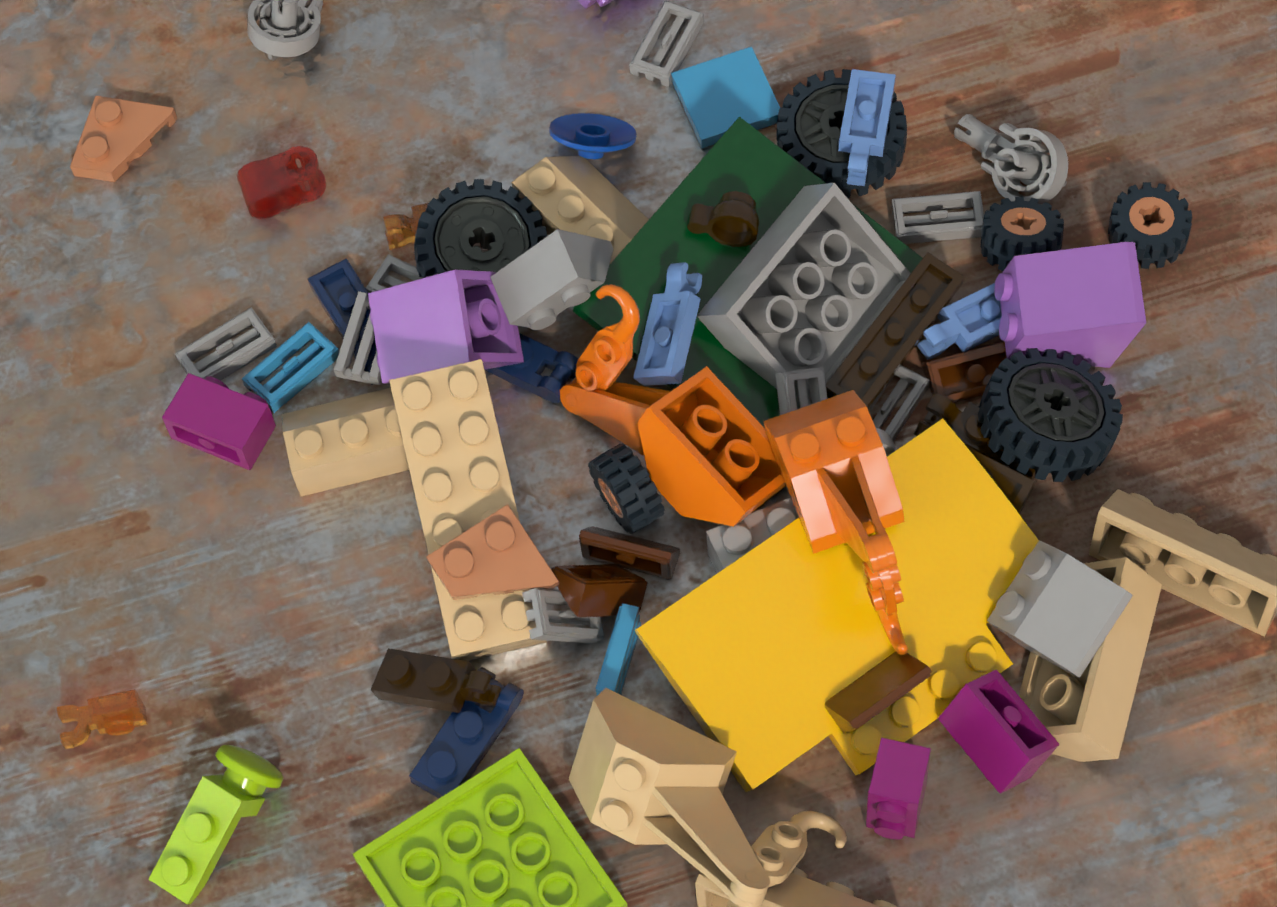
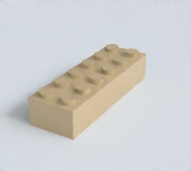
M482 359L389 380L428 555L507 504L519 520ZM432 568L452 659L469 661L547 642L546 640H531L529 630L536 628V622L527 621L526 611L533 609L532 602H524L522 593L530 589L518 590L508 594H484L474 598L453 600Z

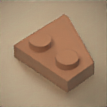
M95 96L70 165L73 175L116 182L129 169L130 163L134 159L141 157L152 146L150 139L164 125L171 128L176 123L177 115L173 107Z
M508 504L426 556L427 561L453 600L474 598L484 594H508L518 590L533 588L551 589L559 585L556 576Z

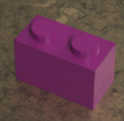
M190 373L187 374L162 416L171 439L248 470L252 469L276 427L269 404L259 395L251 392H245L243 395L229 389L226 384L214 377L206 376L203 379Z
M997 669L966 683L938 718L952 735L953 739L962 747L1000 794L1030 779L1060 745Z
M881 737L868 791L866 827L874 829L876 834L888 839L898 840L904 836L915 838L927 785L931 748Z

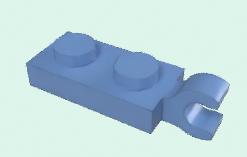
M852 69L838 150L850 153L847 184L865 186L869 155L883 157L895 87V74Z
M686 262L670 264L666 275L665 292L653 294L633 377L644 386L679 384L682 381L701 300L695 294L700 291L702 286V275L700 273L687 274L688 264Z
M995 283L942 308L938 316L941 323L926 329L923 332L926 340L919 342L917 345L927 360L940 355L955 342L962 352H966L999 335L1002 313L1000 301L995 298Z

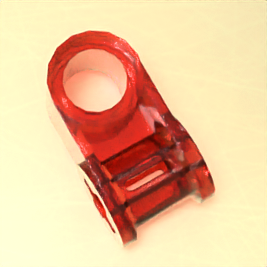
M297 146L266 159L244 165L237 173V181L249 214L257 219H266L284 210L320 198L325 192L327 185L324 174L318 169L319 162L315 152L308 147ZM297 158L300 160L302 167L298 168L295 159ZM308 181L310 190H306L303 182Z

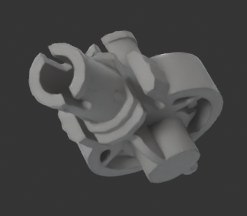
M254 0L249 6L247 18V33L250 41L259 50L267 53L268 59L272 61L276 60L277 57H295L310 51L319 40L320 12L323 0Z
M966 114L959 120L958 124L967 128V130L963 131L955 127V138L980 151L983 158L993 162L983 161L981 169L992 175L995 187L1004 198L1015 201V197H1024L1018 193L1019 191H1032L1036 193L1024 197V201H1030L1031 198L1039 199L1038 204H1043L1054 198L1061 188L1066 186L1068 156L1062 142L1052 133L1034 128H1017L1010 123H1003L999 130L1004 133H999L977 120L971 114Z

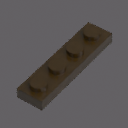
M927 252L826 383L827 396L831 398L854 390L867 408H869L924 336L923 332L934 323L942 308L946 307L962 286L965 277Z

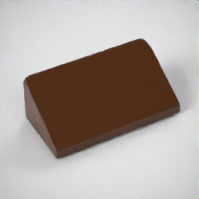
M1005 341L921 362L925 377L930 380L929 388L932 396L934 393H938L947 397L953 403L982 396L995 369L1007 358Z
M594 526L582 529L579 534L583 558L606 564H616L625 569L665 579H672L680 555V548Z
M616 564L551 567L552 572L559 581V585H557L559 591L572 612L580 618L617 616L619 607L622 604L639 607V612L641 610L648 582L644 578Z
M894 652L827 700L825 708L841 731L848 734L861 727L929 678L932 671L928 665L910 654L900 655Z

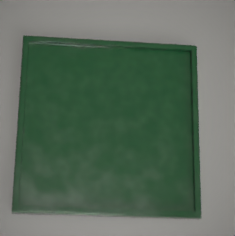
M739 116L611 262L605 282L591 291L590 298L582 304L574 306L572 311L597 331H600L606 326L620 322L623 312L621 306L613 297L605 296L599 299L596 296V292L602 286L609 284L626 290L635 300L640 314V322L637 331L634 333L632 358L637 361L653 294L665 292L666 275L670 264L686 262L688 264L687 274L700 273L702 275L701 289L695 294L701 299L698 308L699 313L804 186L826 183ZM731 191L746 193L756 202L755 210L759 216L757 239L751 245L745 247L723 245L715 241L709 233L695 234L687 228L691 208L694 204L715 207L720 203L722 195ZM855 206L906 269L912 273L923 258ZM696 317L682 381L679 384L666 385L673 390L707 366L765 428V420L780 416L777 389L725 349L700 319Z

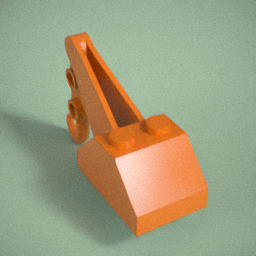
M612 284L602 286L596 292L597 298L613 297L621 306L623 317L620 322L606 326L598 331L584 350L576 364V378L560 389V400L563 406L569 412L589 421L643 455L649 478L654 482L657 490L681 516L734 527L786 487L765 428L707 366L672 391L615 382L632 358L633 337L638 329L640 314L635 300L626 290Z
M851 390L765 420L764 426L767 438L813 554L847 543L864 561L862 565L868 580L866 589L872 606L878 612L883 628L894 650L900 655H905L908 652V647L902 634L896 605L904 602L898 583L901 581V576L893 546L885 531L888 527L905 522L904 512L883 444L867 406L856 392Z

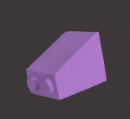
M1133 242L1014 256L1005 270L998 274L995 281V298L1000 301L1002 313L999 335L1001 340L1005 341L1008 359L1011 358L1012 354L1019 351L1025 356L1028 349L1038 348L1042 357L1046 349L1056 350L1057 358L1059 359L1063 357L1065 352L1074 355L1073 364L1079 365L1084 360L1093 367L1110 368L1146 324L1136 246Z
M451 270L368 293L370 320L374 329L378 354L377 364L381 373L382 383H390L389 380L479 359L483 361L484 370L524 362L518 326L509 324L490 278L496 272Z

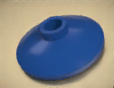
M590 113L569 114L558 117L550 123L549 127L550 136L554 140L569 148L578 150V155L586 159H600L604 156V153L628 148L635 143L637 135L634 127L625 121L606 115Z

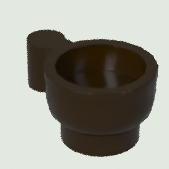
M731 191L723 194L720 203L715 207L694 204L691 208L687 228L695 234L709 233L715 241L731 247L751 245L757 239L759 216L755 210L756 202L746 193Z

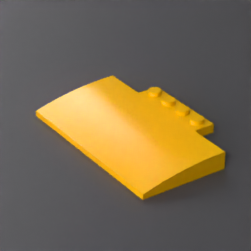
M943 418L887 456L903 507L905 521L885 529L893 546L901 576V581L898 583L904 602L896 604L897 615L905 643L908 647L907 653L928 665L932 671L930 673L931 676L861 727L848 734L846 732L843 733L825 708V703L896 651L887 637L878 612L874 610L866 589L868 580L862 565L864 561L847 543L813 554L799 518L635 630L706 736L737 752L731 772L745 792L758 787L826 737H829L855 776L860 775L875 764L881 737L906 742L938 719L966 683L996 669L999 673H1002L1013 665L986 626V623H988L987 620L994 611L999 598L1007 591L1020 571L1025 558L1033 551L1039 540L1002 490Z

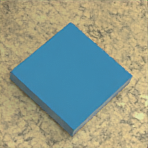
M752 46L671 73L673 86L701 148L716 144L739 116L756 130L777 124L780 106Z

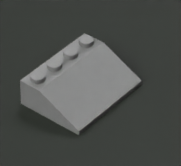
M835 183L804 186L698 313L697 317L725 349L776 389L775 373L815 367H824L825 382L827 383L911 273ZM808 378L805 379L808 405H811L812 402Z

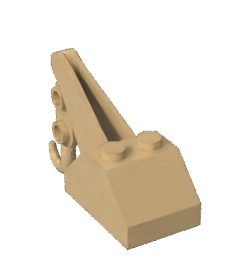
M605 688L593 699L569 776V781L590 822L634 845L668 844L716 884L736 905L740 907H760L768 888L786 880L806 852L808 846L806 831L808 829L819 828L831 833L836 839L835 846L837 848H843L847 841L845 830L832 817L820 812L802 811L794 815L789 821H780L775 825L768 826L753 845L750 846L722 795L737 753L736 751L608 688Z

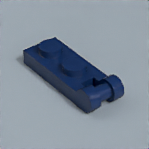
M519 333L524 362L485 369V371L552 403H559L561 401L560 389L566 385L569 378H576L578 358L566 351L558 352ZM545 368L552 370L550 376H541Z
M483 667L479 668L477 671L486 672L492 676L489 684L501 687L495 707L489 713L479 707L481 704L465 700L461 712H452L410 773L411 783L435 797L441 798L469 780L519 706L524 694L523 689L512 683L504 685L495 680L496 675Z

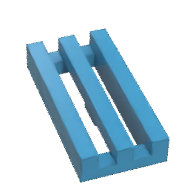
M308 322L242 378L243 384L249 391L252 390L255 394L266 400L270 410L275 413L334 363L338 358L339 349ZM313 339L315 341L300 355L292 357L282 366L283 369L264 385L260 384L310 340Z
M622 604L619 607L596 685L597 696L605 688L622 695L638 640L635 630L641 626L639 607Z

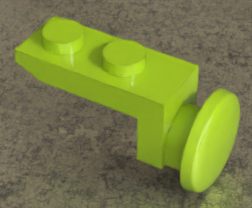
M222 745L217 750L215 756L227 767L223 775L202 776L149 877L150 881L187 905L192 904L205 887L241 817L257 816L265 801L262 795L266 787H281L283 781L282 773L263 757L244 748Z

